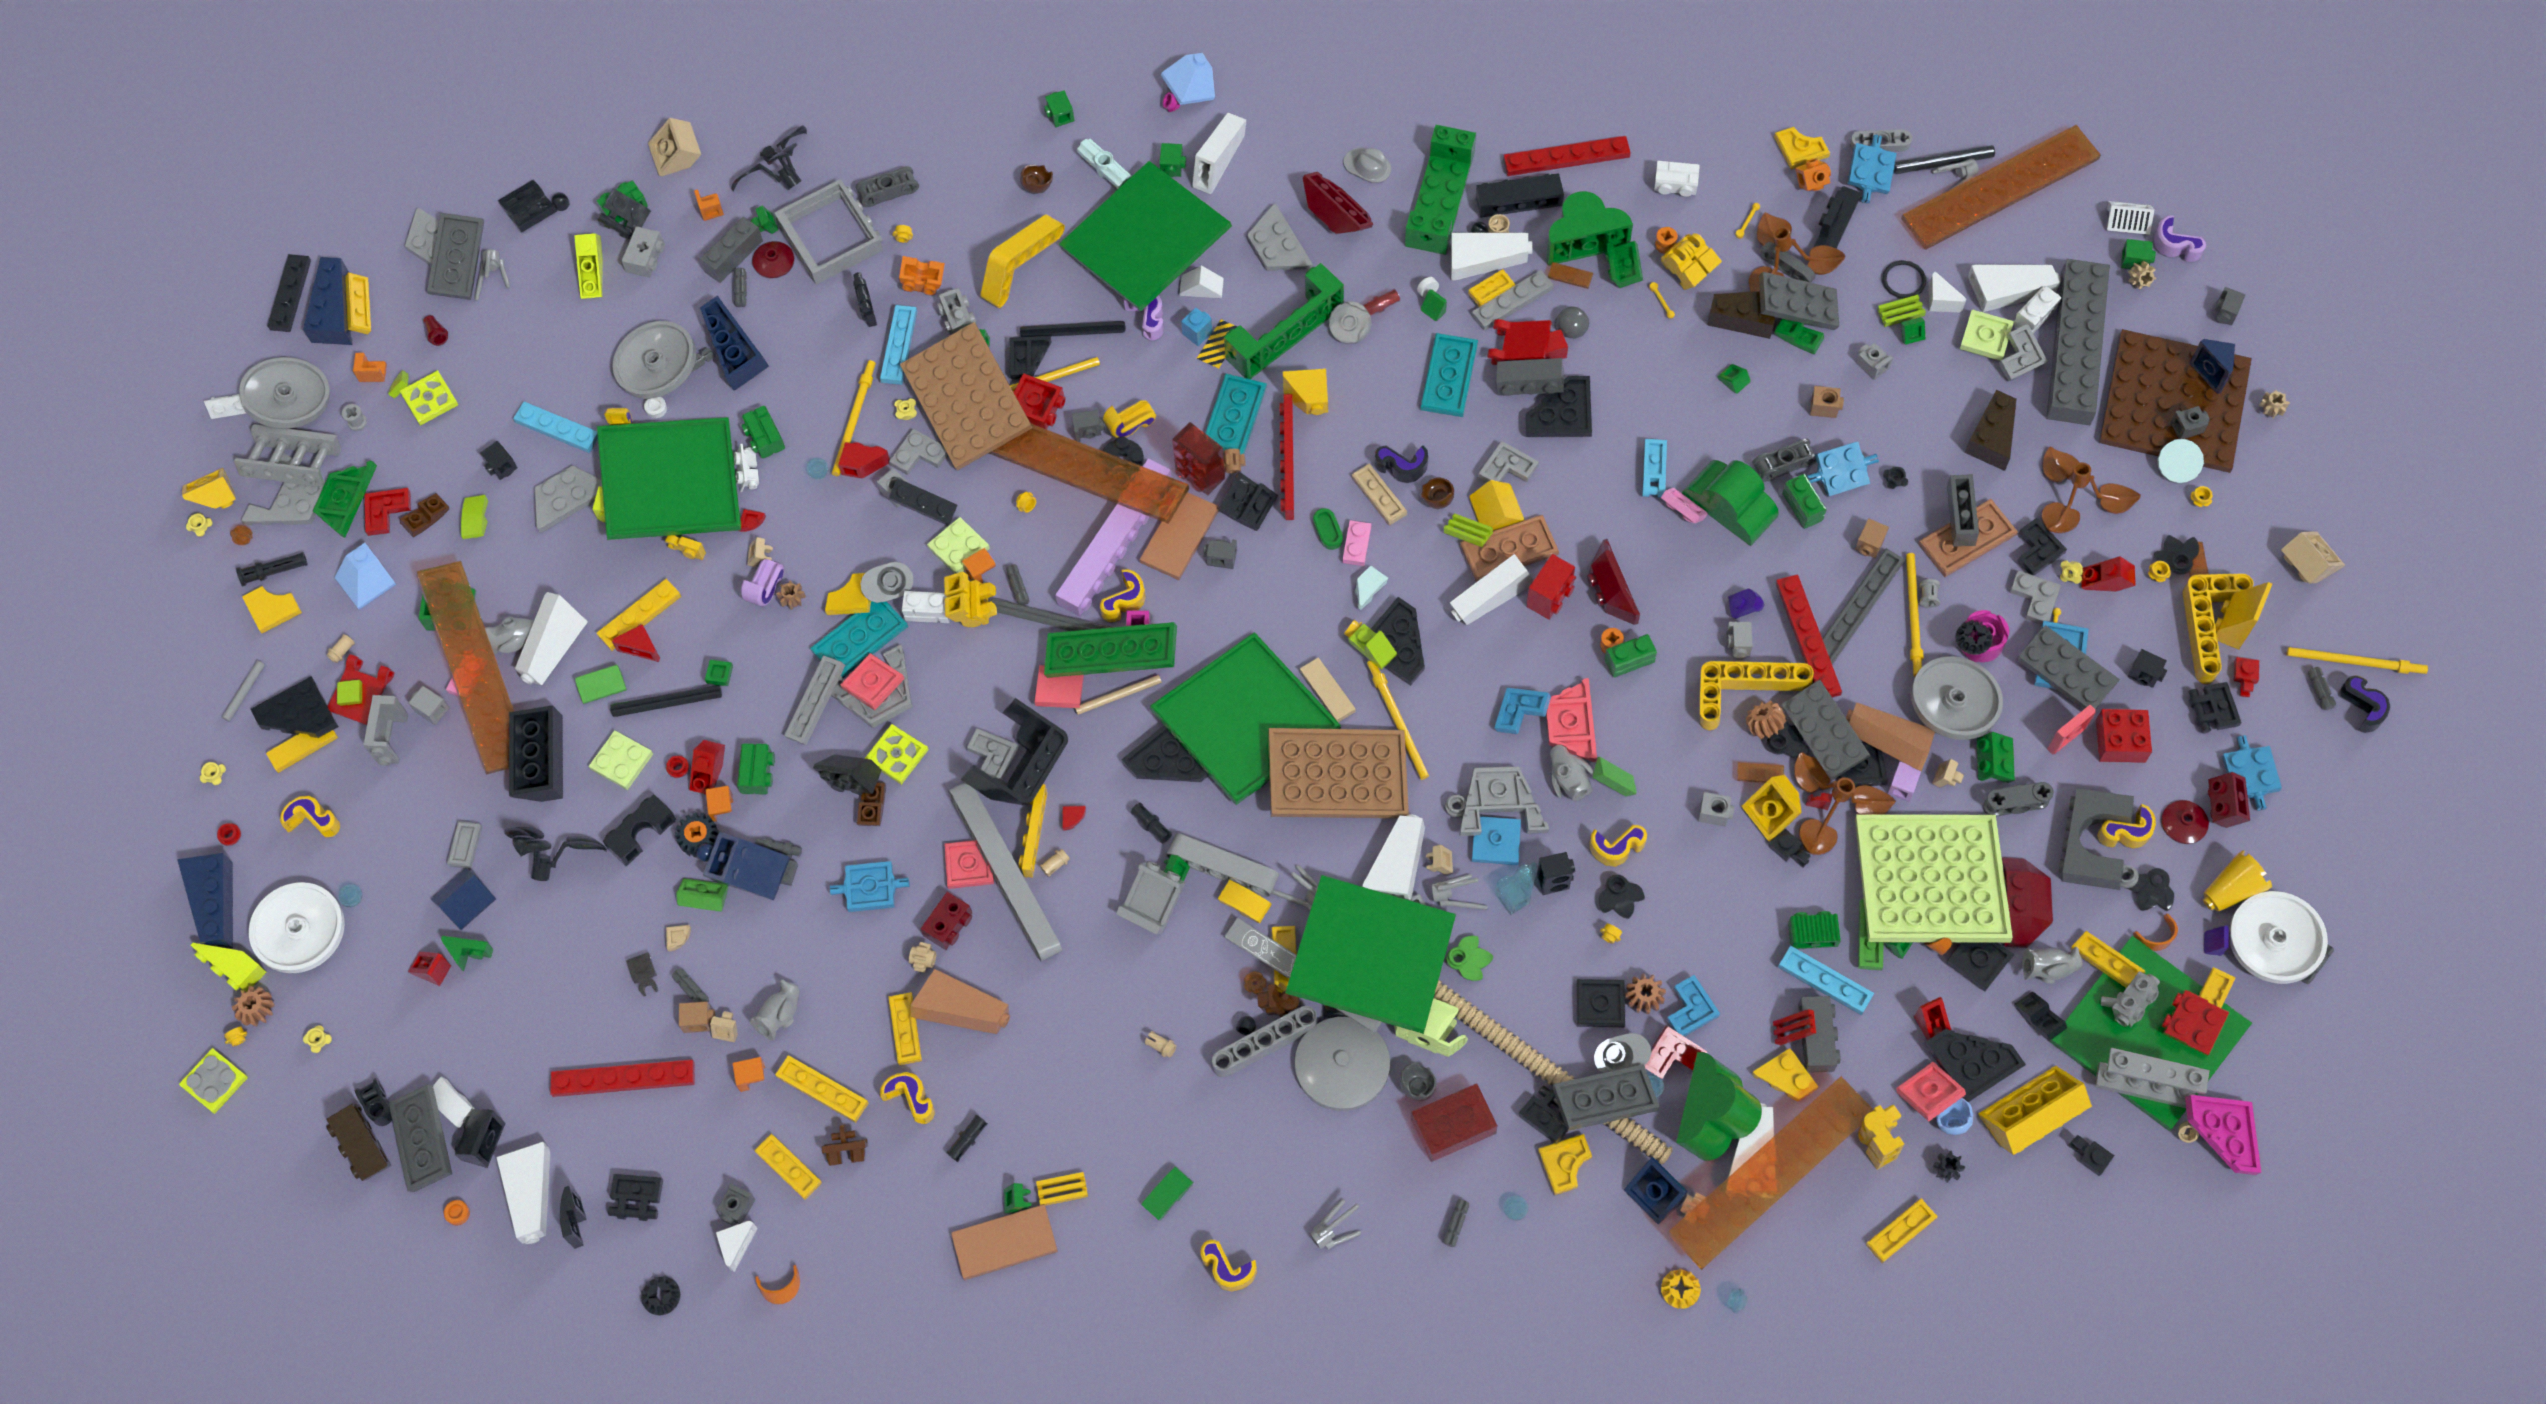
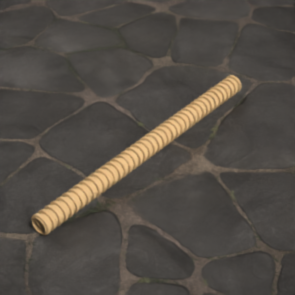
M1438 980L1434 999L1457 1007L1458 1020L1462 1019L1464 1024H1469V1028H1475L1476 1033L1480 1032L1482 1037H1487V1041H1493L1494 1046L1498 1045L1500 1050H1505V1054H1511L1512 1059L1516 1058L1518 1063H1523V1067H1529L1530 1072H1536L1535 1075L1537 1077L1540 1075L1543 1081L1547 1080L1548 1085L1574 1080L1573 1075L1569 1076L1567 1071L1563 1072L1560 1066L1557 1068L1555 1062L1550 1063L1549 1058H1543L1544 1055L1542 1053L1538 1054V1050H1532L1531 1045H1525L1526 1042L1524 1040L1520 1041V1037H1514L1513 1032H1507L1508 1029L1506 1027L1502 1028V1024H1496L1495 1019H1489L1490 1016L1488 1014L1484 1015V1011H1478L1477 1006H1471L1472 1003L1470 1001L1466 1002L1464 997L1460 998V994H1454L1453 989H1448L1446 984L1442 985V981ZM1625 1118L1602 1123L1604 1125L1608 1124L1609 1129H1615L1616 1134H1622L1621 1137H1626L1627 1142H1633L1634 1147H1640L1641 1152L1645 1151L1647 1156L1651 1155L1661 1165L1667 1161L1673 1152V1147H1667L1666 1142H1660L1659 1137L1655 1138L1653 1133H1648V1129H1642L1641 1124H1635L1636 1121L1634 1119Z

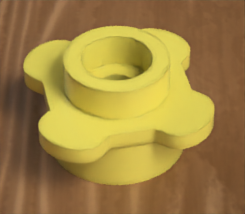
M912 398L905 401L897 400L895 402V407L897 408L896 417L903 420L914 418L917 415L914 407L916 401Z
M196 513L188 519L186 529L195 532L198 537H201L205 534L207 528L212 526L213 522L210 518L206 519L201 513Z
M2065 560L2061 563L2062 574L2060 579L2063 582L2073 581L2075 584H2078L2082 581L2083 567L2079 562H2068Z
M206 763L201 769L200 781L202 783L210 782L213 785H219L222 782L221 777L226 771V767L223 764Z
M320 1025L310 1029L303 1037V1042L309 1044L313 1053H319L324 1045L330 1044L332 1041V1037L324 1032V1028Z

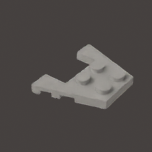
M283 453L278 464L290 465L292 458ZM284 482L270 510L249 504L241 522L246 526H252L253 523H262V525H271L272 523H283L284 525L312 524L316 517L313 509L323 487Z
M901 644L883 653V656L890 667L903 674L904 680L876 710H873L843 690L840 684L844 680L841 676L831 694L834 699L871 728L913 707L905 655Z
M1519 767L1474 768L1459 831L1460 836L1480 835L1482 830L1479 813L1523 811L1527 834L1547 833L1549 831V826L1547 822H1544L1540 814L1541 810L1538 804H1535L1531 796V790Z

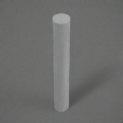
M260 661L255 663L223 714L222 718L224 720L231 721L265 664Z

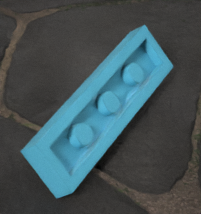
M895 305L880 377L881 383L903 384L905 373L900 364L908 360L918 312L917 307Z
M523 402L513 418L515 423L587 453L591 452L598 440L597 431L527 402Z
M1792 946L1789 947L1778 966L1783 971L1823 994L1830 996V998L1860 1015L1863 1014L1874 995L1870 990Z

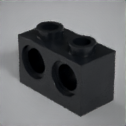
M1567 852L1539 858L1537 877L1542 895L1570 889L1571 881L1574 880L1575 865L1573 859L1568 858Z

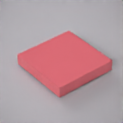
M870 653L840 685L843 690L873 710H876L904 680V676Z
M1039 665L1035 706L1080 708L1084 675L1047 678L1044 675L1045 665Z
M2089 705L2056 732L2047 750L2052 755L2056 754L2086 730L2096 710Z
M976 840L945 843L948 889L994 884L990 865L987 866L976 846Z
M1934 1062L1896 1088L1897 1094L1928 1122L1966 1095L1965 1089Z

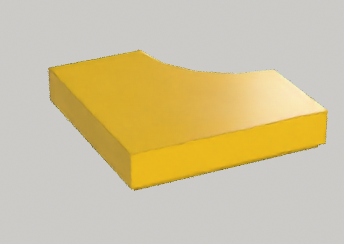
M1795 127L1774 134V138L1790 169L1802 166L1810 159L1822 160L1830 156V152L1822 137L1804 136Z
M865 573L852 574L850 581L844 587L828 593L825 607L827 615L870 612L871 601L862 593L860 584Z
M261 586L242 596L261 634L302 613L292 593L273 595Z
M1581 1134L1560 1141L1557 1145L1553 1143L1538 1148L1554 1195L1576 1189L1578 1187L1576 1177L1578 1169L1584 1162L1592 1158L1585 1135Z

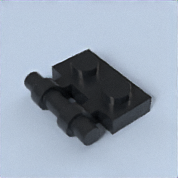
M613 188L603 205L610 212L608 216L600 213L597 220L603 223L604 227L612 228L619 232L623 238L626 239L628 237L631 239L634 233L631 230L633 225L642 228L651 210ZM617 215L627 220L624 225L615 221Z
M857 272L853 275V286L858 305L861 306L862 320L867 319L869 327L876 326L877 322L866 280L862 278L860 272Z
M2228 682L2205 686L2203 689L2205 695L2199 696L2197 689L2188 691L2190 706L2194 708L2197 716L2195 718L2196 724L2200 726L2203 734L2211 731L2209 723L2214 722L2217 730L2238 727L2242 723ZM2204 704L2209 705L2211 713H2205Z
M1543 1085L1538 1093L1544 1098L1539 1100L1533 1095L1518 1114L1520 1118L1557 1145L1568 1131L1561 1112L1557 1113L1549 1107L1551 1104H1554L1559 1108L1553 1089L1549 1090Z
M614 1174L610 1198L612 1200H619L618 1207H609L608 1216H616L617 1219L626 1220L627 1217L638 1218L639 1221L657 1220L658 1210L649 1209L650 1203H660L663 1179L661 1177ZM628 1202H640L639 1209L628 1208Z

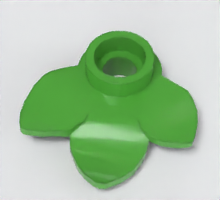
M1478 936L1464 937L1461 939L1458 947L1450 949L1446 956L1447 964L1452 969L1459 970L1463 978L1471 981L1482 980L1483 974L1481 969L1488 966L1493 960L1491 953L1478 948ZM1460 956L1462 961L1456 962L1454 957Z

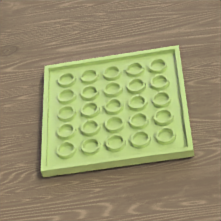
M1856 815L1855 824L1868 942H1936L1942 938H1949L1952 942L2011 943L2013 937L1996 815Z

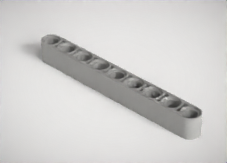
M966 783L948 790L954 806L971 837L977 841V848L987 866L990 865L994 879L1038 959L1043 961L1062 952L1061 945L976 790Z

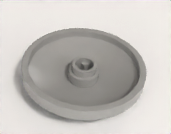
M655 321L642 325L627 335L617 348L613 359L615 379L623 390L634 397L651 399L664 396L677 389L692 372L696 361L695 343L689 333L676 323Z
M280 357L260 362L244 375L239 387L240 401L245 412L260 424L273 428H296L311 423L323 414L330 400L329 383L323 372L313 364L297 358Z
M1954 656L1934 659L1918 671L1911 686L1912 706L1920 720L1934 732L1951 739L1968 740L1986 734L1996 724L2002 712L2003 696L1999 684L1989 671L1969 659Z
M1334 1017L1316 1024L1315 1027L1303 1036L1295 1055L1296 1077L1303 1092L1316 1104L1334 1111L1355 1110L1372 1102L1385 1087L1390 1071L1389 1051L1381 1035L1377 1031L1373 1033L1350 1017Z

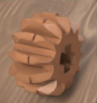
M1772 701L1766 704L1761 702L1759 706L1754 705V709L1749 710L1748 716L1745 718L1751 734L1758 736L1760 739H1763L1765 736L1770 738L1773 734L1778 735V730L1784 729V723L1786 722L1782 708L1778 703L1773 704Z
M1644 973L1641 974L1640 979L1634 976L1632 983H1628L1626 986L1629 992L1625 994V998L1630 1000V1007L1637 1005V1013H1640L1643 1008L1648 1015L1651 1008L1658 1011L1659 1004H1664L1665 998L1663 995H1665L1666 989L1660 988L1662 986L1661 980L1654 982V974L1649 979H1646ZM1644 991V993H1646L1647 991L1650 993L1649 997H1647V994L1643 996L1641 992Z
M249 986L248 992L240 990L242 996L240 998L234 997V1001L237 1004L232 1006L235 1018L238 1021H242L241 1023L245 1026L251 1023L257 1027L260 1020L266 1023L265 1017L273 1015L270 1009L275 1006L271 1000L272 995L269 992H265L262 987L255 989L253 986Z

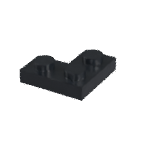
M2038 518L2024 526L2018 533L2032 547L2017 560L2030 575H2036L2067 551V548L2046 529L2045 525Z

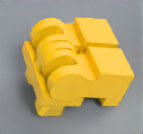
M1697 233L1692 235L1686 234L1661 257V262L1665 268L1670 270L1672 274H1676L1681 280L1680 285L1684 290L1695 287L1722 262L1714 250L1709 248L1704 239Z
M965 572L944 577L945 596H947L945 598V616L954 622L960 621L964 627L971 628L978 627L981 624H989V618L997 615L996 605L991 601L988 602V598L996 595V587L992 583H980L977 580L969 581L968 575Z
M1894 1104L1884 1110L1881 1105L1875 1107L1872 1112L1865 1116L1858 1131V1139L1862 1144L1867 1145L1866 1154L1877 1170L1897 1159L1904 1146V1142L1899 1136L1894 1139L1890 1134L1891 1130L1897 1126V1121L1901 1118V1114Z

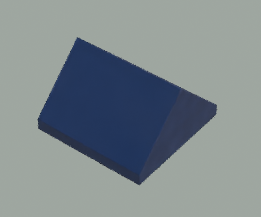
M2203 339L2200 341L2189 362L2217 394L2222 392L2233 371L2235 344Z
M465 868L435 894L431 900L462 930L492 904L496 898L472 872Z
M1654 1157L1649 1159L1624 1189L1658 1225L1685 1200L1688 1193Z

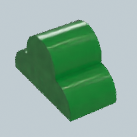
M1579 191L1571 194L1563 203L1561 219L1555 221L1549 230L1546 254L1548 266L1604 254L1608 251L1607 243L1609 242L1614 247L1631 242L1633 229L1631 218L1620 209L1605 208L1601 198L1594 193Z
M1718 460L1710 461L1682 491L1684 496L1706 511L1710 517L1749 546L1753 545L1779 515L1775 502L1764 492L1765 486L1761 477L1749 465L1738 460H1733L1728 465Z
M1697 1052L1676 1143L1701 1160L1710 1161L1723 1155L1732 1139L1744 1138L1756 1129L1761 1119L1762 1107L1760 1101L1743 1088L1739 1075L1711 1055Z

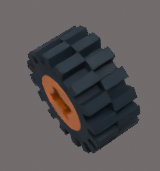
M693 813V817H690L688 814L685 816L687 820L681 819L679 821L681 826H676V841L681 850L688 856L692 854L693 857L698 858V847L702 844H710L714 847L719 830L714 821L703 813L700 816L697 813Z

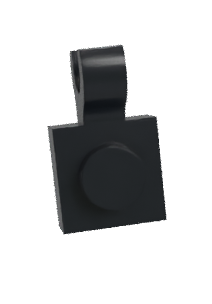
M1786 829L1769 844V848L1786 862L1792 858L1802 868L1809 863L1808 859L1811 856L1805 850L1800 849L1802 842Z
M2079 1135L2073 1138L2068 1145L2072 1150L2082 1155L2079 1162L2098 1176L2102 1175L2115 1156L2095 1141L2089 1146L2087 1141Z

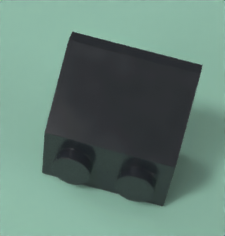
M473 1109L471 1115L464 1122L465 1130L462 1137L455 1144V1155L461 1161L488 1168L506 1123L493 1110Z

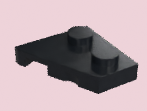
M1051 336L1010 338L1011 379H1021L1023 373L1034 376L1052 343Z

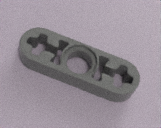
M1767 242L1760 249L1759 253L1766 262L1774 266L1775 244ZM1779 252L1778 270L1790 278L1810 283L1816 278L1814 271L1787 252Z

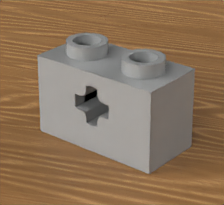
M636 226L622 259V264L627 273L650 278L652 271L657 267L659 254L665 248V242L659 231Z

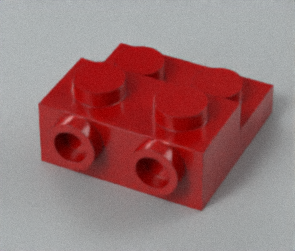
M1023 373L1014 390V394L1032 426L1046 431L1048 426L1055 424L1057 418L1055 413L1058 408H1063L1066 401L1063 387Z
M2184 990L2182 994L2178 992L2172 1003L2175 1006L2172 1015L2167 1014L2161 1027L2165 1028L2162 1034L2208 1056L2229 1012L2209 1003L2208 1000L2188 990Z

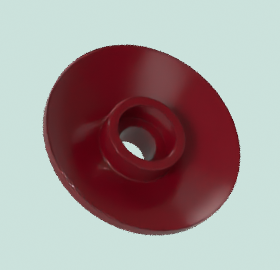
M771 241L757 248L753 254L752 263L759 275L765 278H778L791 270L795 258L792 249L787 244Z
M2187 800L2175 801L2169 804L2162 814L2161 823L2165 833L2178 843H2196L2208 831V817L2205 811L2194 802ZM2184 816L2190 818L2191 822L2185 821Z

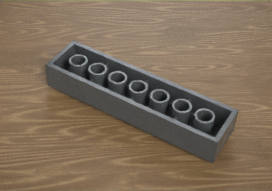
M2066 259L2060 279L2059 296L2061 300L2057 308L2046 419L2089 426L2094 419L2097 409L2110 265L2074 259Z

